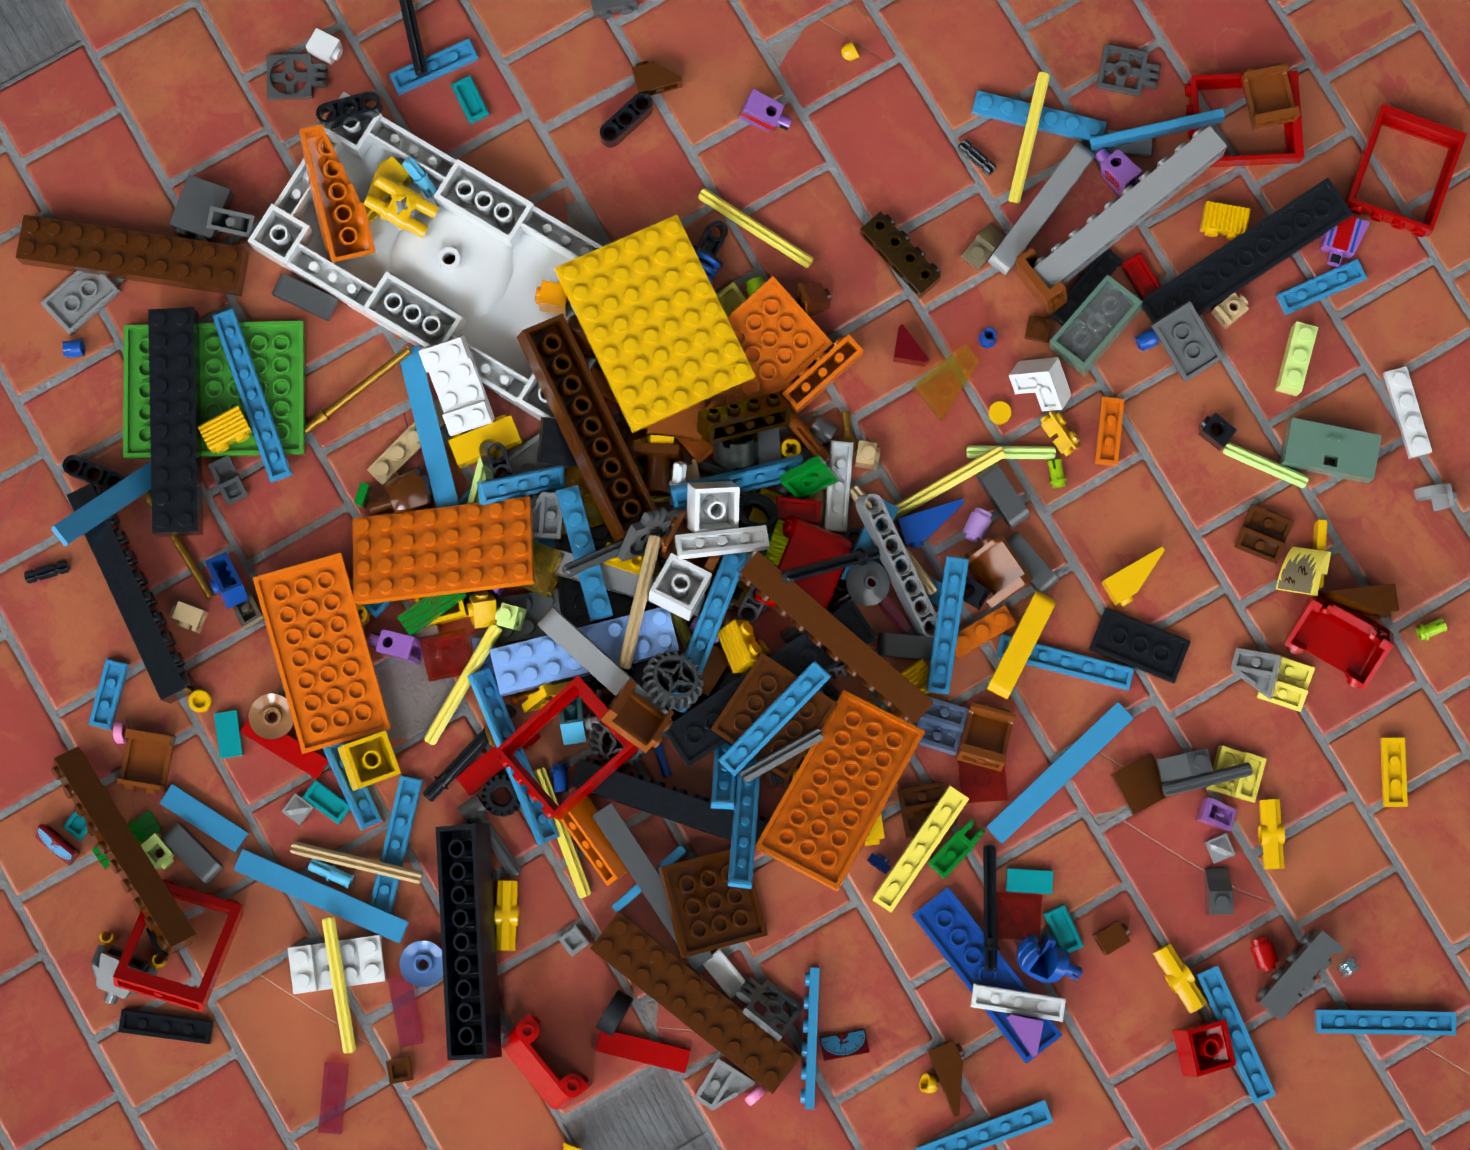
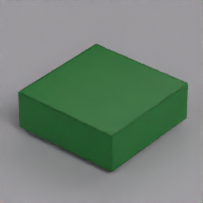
M360 483L354 500V504L357 507L365 509L372 490L369 484Z

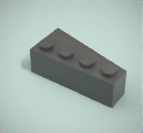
M1323 930L1306 932L1300 940L1301 946L1297 950L1293 949L1286 957L1288 962L1283 968L1278 967L1271 976L1273 978L1272 982L1268 986L1265 984L1257 993L1259 998L1256 1002L1277 1020H1282L1302 998V994H1300L1302 989L1307 991L1316 982V973H1321L1331 965L1330 957L1335 952L1340 954L1345 949Z

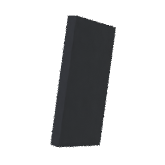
M541 417L537 462L578 467L556 419ZM617 425L627 446L629 427Z
M1106 607L1089 650L1174 684L1191 641Z

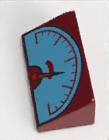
M40 824L38 826L36 839L67 865H72L80 855V851L49 825Z
M865 1029L819 1037L824 1061L869 1053Z

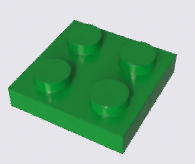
M819 455L809 458L805 463L795 468L788 469L779 476L781 483L799 499H805L839 481L837 474Z

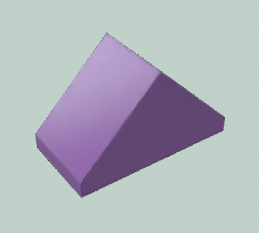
M1207 797L1202 799L1196 820L1231 831L1237 810Z
M1012 1014L1006 1015L1005 1017L1030 1055L1036 1056L1038 1054L1044 1021Z

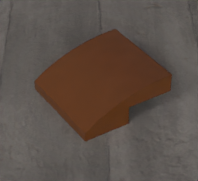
M1251 504L1234 547L1277 564L1294 521Z
M689 640L688 643L686 644V646H685V648L683 649V651L681 652L680 656H681L683 653L686 652L690 640ZM713 645L703 671V677L701 678L704 681L701 695L706 698L709 697L729 664L724 651Z
M1150 754L1110 774L1132 815L1166 798L1162 791V784L1165 782L1161 783L1159 770Z
M943 782L897 790L906 838L915 836L943 795Z

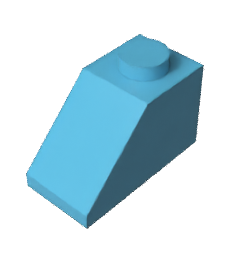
M578 696L559 713L564 745L586 742L582 699Z

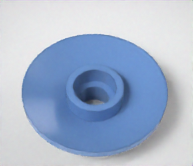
M417 941L407 946L399 962L400 971L404 979L416 987H428L437 983L443 976L442 950L430 941ZM421 960H426L428 963L424 969L419 967Z

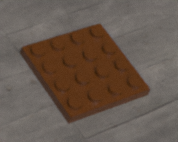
M761 652L710 729L731 744H734L798 676ZM818 690L753 758L759 761L813 729L819 728L821 730L838 703ZM808 749L771 770L785 780H788Z
M731 849L658 868L681 958L768 935L754 880L752 881L751 889L728 886Z

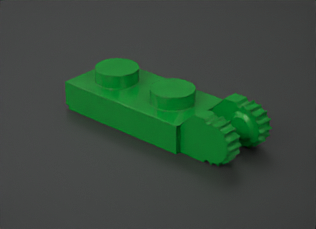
M972 818L927 863L943 880L975 847L974 844L986 832L982 828L969 840L964 834L974 826L976 821Z

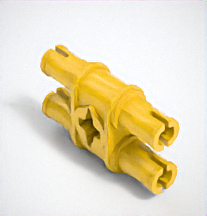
M379 174L374 185L390 194L391 201L386 203L369 193L363 205L380 214L382 220L385 219L398 226L400 230L407 229L423 238L428 226L411 217L412 214L410 213L412 210L417 209L427 216L434 218L439 207L424 199L421 192L417 193L403 185V182L396 183L386 176ZM406 198L404 206L407 207V210L403 209L396 214L398 206L395 203H400Z

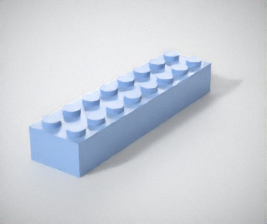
M662 607L644 611L632 664L648 661L654 658L656 654H663L667 650L670 654L677 650V653H680L670 611ZM630 615L579 627L578 629L618 664ZM548 635L489 650L499 692L502 697L539 688L541 685L549 682L555 684L574 679L578 675L580 677L591 675L589 671Z

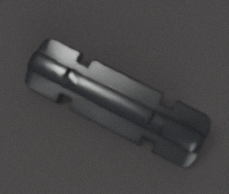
M967 139L963 140L959 144L958 150L963 154L966 153V157L978 168H983L982 171L986 175H991L995 171L996 165L992 161H988V158L976 147H972V144Z
M65 560L59 561L56 565L49 564L36 568L35 571L33 569L25 571L24 577L26 582L30 584L37 582V579L41 581L58 576V573L62 575L70 571L69 564Z

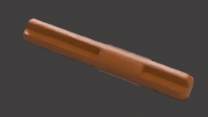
M791 409L790 425L788 426L814 457L819 455L827 463L831 459L830 455Z

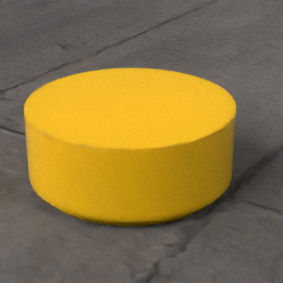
M1003 401L993 403L988 411L989 419L997 425L1005 424L1011 417L1010 406Z
M199 689L190 694L188 703L192 710L203 713L211 708L213 699L210 693Z

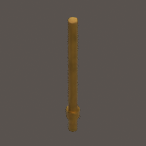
M408 346L403 348L328 408L317 412L315 418L304 426V431L309 434L319 425L326 424L333 414L411 355V349Z
M151 490L143 495L146 499V505L149 510H152ZM169 536L207 600L215 596L213 590L179 536Z

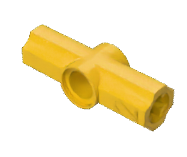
M1280 799L1259 800L1260 825L1258 826V838L1260 845H1262L1263 870L1284 869L1283 844L1285 843L1284 825L1281 824Z
M498 881L497 905H495L494 912L496 950L516 951V929L519 925V905H517L518 881Z
M1168 943L1156 950L1153 955L1164 971L1166 981L1171 989L1178 994L1188 1012L1191 1014L1204 1007L1207 1002L1196 986L1193 974L1186 964L1182 963L1172 945Z

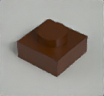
M1029 316L1025 339L1047 343L1051 320Z
M410 1056L386 1061L390 1084L414 1080Z

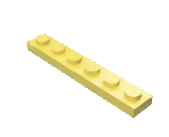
M951 785L948 786L872 897L874 902L892 913L968 802L969 798Z

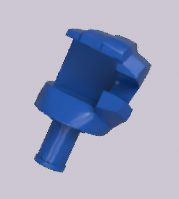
M1036 934L1027 935L1017 947L1016 955L1020 968L1038 981L1052 983L1059 981L1064 975L1077 981L1082 975V967L1070 963L1069 952L1056 946L1055 938L1051 934L1045 935L1040 947Z

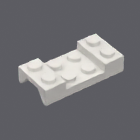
M464 334L434 346L423 347L418 351L426 373L429 372L444 411L442 416L450 436L492 423L495 420Z
M381 935L339 941L346 987L388 981L384 968ZM325 943L288 948L293 994L333 989Z

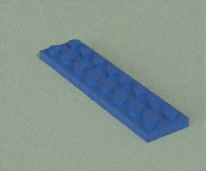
M949 887L912 914L913 918L971 993L973 984L1030 993L999 952H997V971L985 970V954L982 951L984 947V932ZM984 1009L1026 1064L1034 1057L1030 1055L1005 1017L1011 1013ZM1017 1015L1044 1021L1038 1054L1062 1036L1051 1020Z

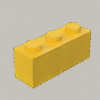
M504 414L498 416L494 422L474 428L473 431L468 433L461 432L452 435V439L448 440L460 469L478 462V459L481 458L479 453L480 444L486 439H492L503 444L506 450L523 444L511 415L506 416ZM495 446L490 449V456L495 453Z

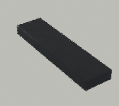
M1107 249L1092 262L1067 292L1068 302L1049 316L1063 326L1107 275L1111 276L1123 260Z
M122 1009L118 1032L211 1044L214 1021Z

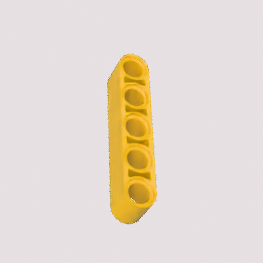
M1036 590L987 686V690L1008 699L1057 600Z

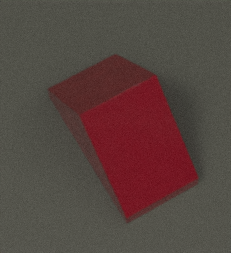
M901 324L898 328L893 362L925 367L929 362L928 357L905 326Z

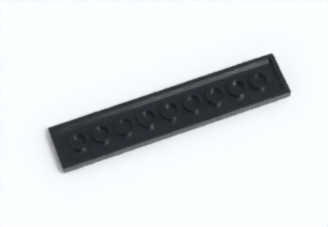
M1326 178L1141 300L1143 301L1142 310L1150 322L1153 323L1189 300L1200 316L1352 217L1353 213L1330 179Z
M850 600L831 613L865 644L868 645L878 638L853 600ZM807 631L768 656L796 676H799L814 660L826 672L842 662L840 660L837 663L825 653L827 648L824 645L820 648L808 639L810 633ZM748 671L674 720L670 728L665 732L688 767L727 741L710 728Z

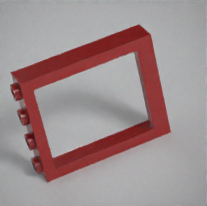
M1287 71L1295 107L1299 106L1301 114L1298 71ZM1244 73L1192 75L1188 83H1185V96L1189 97V105L1186 106V116L1199 113L1198 90L1242 89L1241 77ZM1301 115L1294 122L1284 123L1286 154L1222 156L1210 167L1300 163L1304 158ZM1200 128L1188 130V139L1191 140L1193 138L1192 135Z
M1382 103L1376 112L1345 203L1353 214L1360 215L1362 213L1370 216L1369 218L1375 222L1384 221L1391 224L1390 226L1395 229H1406L1412 231V234L1417 237H1428L1434 230L1467 133ZM1382 125L1449 149L1423 223L1356 199Z
M579 675L495 749L500 755L497 758L505 768L510 766L514 771L512 774L513 778L520 785L524 783L529 788L526 793L534 802L539 800L542 803L543 807L541 810L549 819L554 817L558 821L639 749L602 722L624 748L560 806L553 801L514 756L523 745L578 696L601 720L608 707Z
M162 879L173 898L229 914L200 986L195 988L128 968L146 926L145 916L142 911H140L114 972V986L204 1013L242 919L243 907L236 900H224L218 898L213 893L206 892L204 894L190 886L181 887L174 885L169 880Z

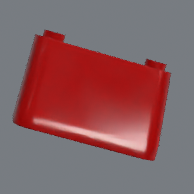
M788 515L782 525L783 535L789 540L777 568L783 572L787 569L848 554L851 549V542L838 534L798 517ZM843 568L793 582L822 607L827 609ZM757 594L755 595V600L771 608L774 607L775 603L771 600L767 603Z
M1318 590V596H1309L1284 645L1294 654L1305 653V651L1344 672L1349 685L1354 688L1361 687L1365 690L1394 646V634L1385 626L1362 613L1324 598V592Z
M533 1012L521 1020L503 1038L502 1048L552 1109L560 1110L587 1090L592 1083L586 1075L581 1077L574 1073L568 1074L562 1080H559L531 1046L539 1038L540 1029L538 1024L541 1022Z

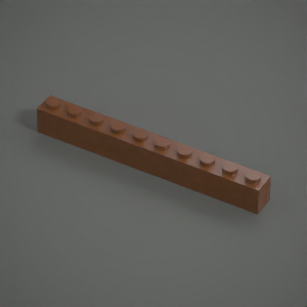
M78 746L55 757L53 767L51 768L53 776L56 780L60 779L64 785L63 791L68 799L72 798L75 803L76 813L79 817L85 819L89 834L91 836L95 835L98 840L99 850L103 855L106 854L108 856L112 871L115 874L118 873L121 877L123 889L127 893H131L134 898L133 904L138 912L142 911L145 916L146 926L157 935L159 947L162 950H166L168 955H171L194 943L196 933L80 747Z

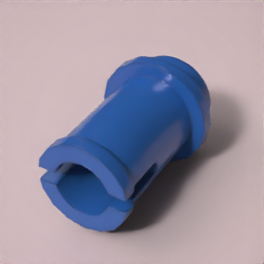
M986 328L979 335V344L984 348L993 347L996 343V331L992 328Z
M566 763L552 765L550 772H553L554 792L569 791Z

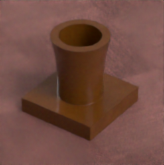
M634 442V454L639 462H645L642 480L650 496H670V464L678 461L684 462V454L680 446Z

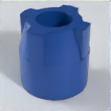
M1152 329L1134 337L1138 349L1142 352L1159 344L1157 336Z
M83 339L62 342L63 355L67 356V358L85 356Z

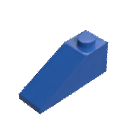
M963 498L898 518L897 525L905 546H910L911 549L923 546V542L927 541L963 506Z

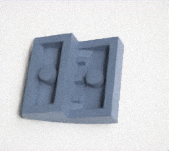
M927 696L934 703L917 722L916 727L925 731L919 745L955 756L969 709Z

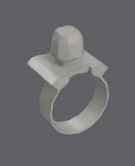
M1436 484L1413 490L1416 501L1432 500L1434 512L1453 507L1458 500L1457 493L1452 490L1451 484Z

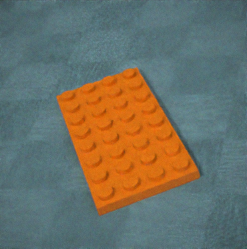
M774 276L727 317L756 377L705 400L704 410L727 405L731 402L747 400L751 397L767 395L772 392L779 393L833 344ZM674 436L689 454L696 459L698 464L713 452V444L710 445L703 437L697 442L690 441V438Z
M530 496L506 499L486 505L472 503L407 511L402 514L391 513L353 518V602L356 605L535 584L532 500Z
M337 553L253 577L302 754L392 729L358 607L353 602V590L343 554Z
M845 690L842 691L837 700V707L821 729L824 739L811 746L755 845V849L837 892L925 734L924 730Z

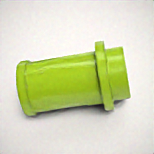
M1062 459L1047 461L1051 476L1049 483L1052 484V488L1066 486L1067 478H1065L1063 473Z
M1440 617L1425 625L1419 624V627L1416 628L1418 638L1421 641H1428L1430 637L1447 631L1446 623L1442 624L1444 622L1443 618Z

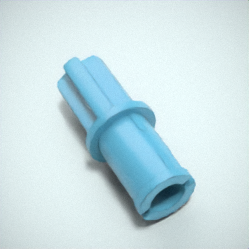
M413 157L406 158L402 165L413 178L412 182L420 187L427 198H431L432 195L430 193L432 192L435 195L438 188L429 179L427 171H423Z
M312 859L308 865L309 871L326 878L327 882L331 880L347 889L354 878V875L336 868V865L331 866L317 859Z

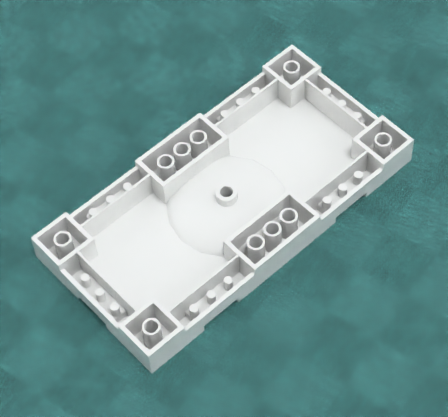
M343 91L339 99L349 97L350 95ZM352 106L347 107L344 113L351 114L355 108ZM330 112L325 120L330 119L333 113ZM382 114L333 129L324 128L339 161L342 163L362 203L366 199L379 164L391 156L401 165L406 158L413 157L422 170L427 171L429 179L438 188L435 195L431 192L432 197L427 198L417 184L412 182L408 186V188L417 193L421 192L424 199L439 207L434 218L427 216L417 209L412 210L410 213L412 214L411 217L428 226L424 237L421 238L407 229L400 230L398 226L385 219L382 220L379 215L369 224L376 253L333 263L328 261L313 202L305 159L303 158L275 204L270 205L250 236L248 242L252 248L305 281L313 283L343 301L352 309L414 346L419 345L420 349L449 341L464 334L480 379L485 387L540 421L541 417L555 418L516 337L522 330L558 316V314L539 311V304H536L535 294L537 286L541 287L542 280L560 283L554 271L555 267L603 246L535 207L532 202L461 160L450 157L389 121ZM406 198L400 203H395L398 206L396 214L403 209L407 210V207L404 206ZM447 257H455V261L452 264L444 263ZM568 302L567 313L564 316L566 320L575 315L570 302ZM584 355L583 357L592 372L598 360L597 358Z

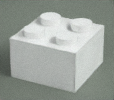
M732 481L688 483L687 528L693 533L739 528L740 487Z
M671 553L650 589L648 601L689 621L710 584L712 573L684 559L678 560V556Z

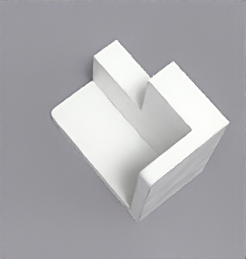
M1059 357L1018 361L1009 374L1015 394L1036 393L1042 411L1062 410L1071 397V391Z

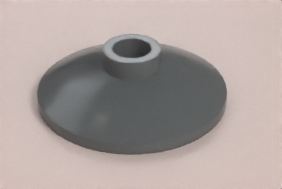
M868 561L863 566L859 564L853 565L848 571L846 589L851 599L863 606L876 605L888 594L890 587L889 576L885 568L879 563ZM869 578L874 582L872 587L867 584Z

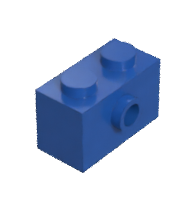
M227 552L205 561L213 580L210 581L211 588L214 594H220L227 609L248 600L243 583Z

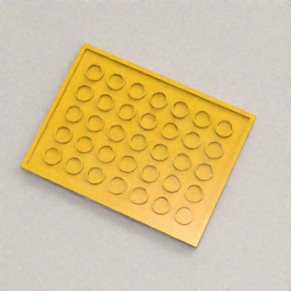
M678 215L554 268L632 433L756 377Z

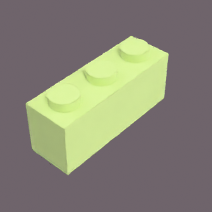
M1298 321L1291 327L1275 391L1297 396L1302 392L1318 327Z

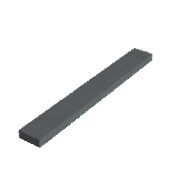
M609 803L594 813L592 817L677 943L661 878L612 803ZM708 951L686 958L695 970L713 958V956Z

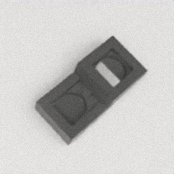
M225 456L208 465L227 505L249 496L230 456Z

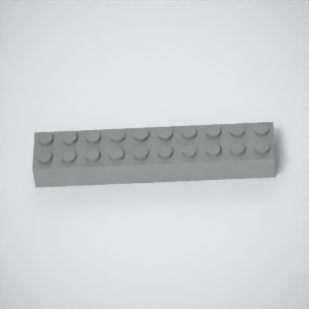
M1209 126L1205 130L1203 127L1197 130L1192 135L1193 138L1188 144L1186 142L1181 143L1174 150L1173 156L1170 158L1165 156L1157 163L1158 167L1152 173L1150 170L1145 172L1139 178L1140 181L1136 186L1131 184L1123 190L1120 199L1117 201L1112 199L1104 206V210L1100 215L1095 213L1086 221L1087 224L1084 228L1080 229L1078 227L1071 232L1068 241L1064 244L1062 242L1056 244L1051 249L1052 252L1047 258L1044 256L1040 257L1033 264V269L1050 289L1060 281L1063 285L1218 161L1224 155L1227 145L1213 128Z

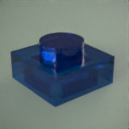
M879 852L877 855L872 853L866 860L884 875L891 868L887 864L890 860Z

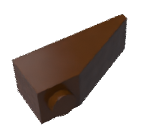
M801 282L797 284L796 300L809 317L830 308L831 294L827 288L823 289L821 283Z
M1395 584L1339 589L1324 593V598L1366 616L1377 615L1378 619L1389 618L1391 613L1400 610Z
M950 1040L928 1049L927 1052L954 1117H957L960 1113L963 1061L961 1057L965 1055L960 1043L955 1044L954 1040Z

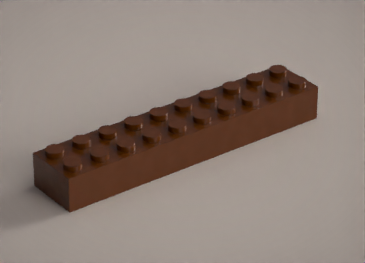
M30 215L23 216L16 259L24 265L72 272L81 271L96 275L102 274L112 278L242 296L249 252L242 246Z
M562 313L522 330L516 338L614 542H617L626 537L631 524L640 522L645 512H651L656 507Z
M754 550L737 569V572L740 573L738 578L748 587L754 585L758 589L755 593L767 603L769 600L775 603L773 608L783 617L789 615L793 619L790 623L802 633L805 630L810 633L808 639L820 648L824 645L827 648L825 653L837 663L840 660L845 663L842 667L855 678L859 675L862 678L860 683L872 693L876 690L879 693L877 698L888 707L895 706L897 708L895 713L908 723L911 720L917 723L934 703L795 582H783L782 571L760 552Z
M621 912L616 914L590 949L770 1093L773 1094L801 1058V1055L781 1039L777 1041L743 1014L742 1008Z

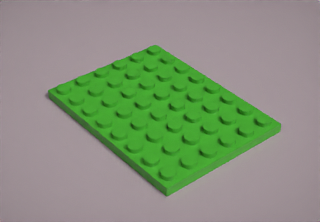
M304 321L239 322L286 455H305ZM199 323L201 424L237 405L241 408L249 423L215 323ZM148 324L124 325V459H151ZM253 433L249 434L250 437L246 441L241 443L236 441L229 445L230 448L219 454L217 452L212 453L201 435L202 457L261 456Z

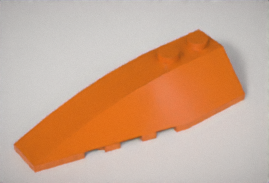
M322 124L299 129L308 179L327 260L333 263L376 253L365 207L355 192L356 190L350 182L342 163L339 161Z

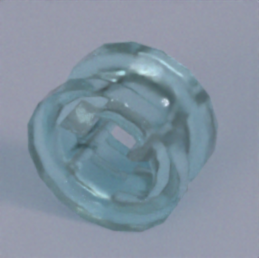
M1354 957L1347 959L1336 967L1338 971H1342L1341 976L1343 978L1360 968L1359 964H1355Z

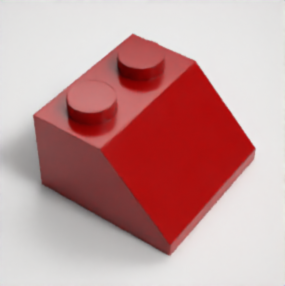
M1226 1019L1192 1024L1172 1030L1183 1076L1199 1077L1236 1065Z

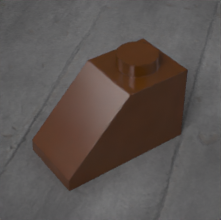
M643 61L632 67V74L638 93L643 92L653 96L682 88V80L679 75L655 62L648 63Z

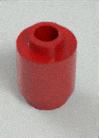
M1264 936L1250 941L1252 945L1250 950L1257 969L1262 968L1264 972L1276 968L1275 963H1278L1279 959L1272 940L1270 941L1268 936Z

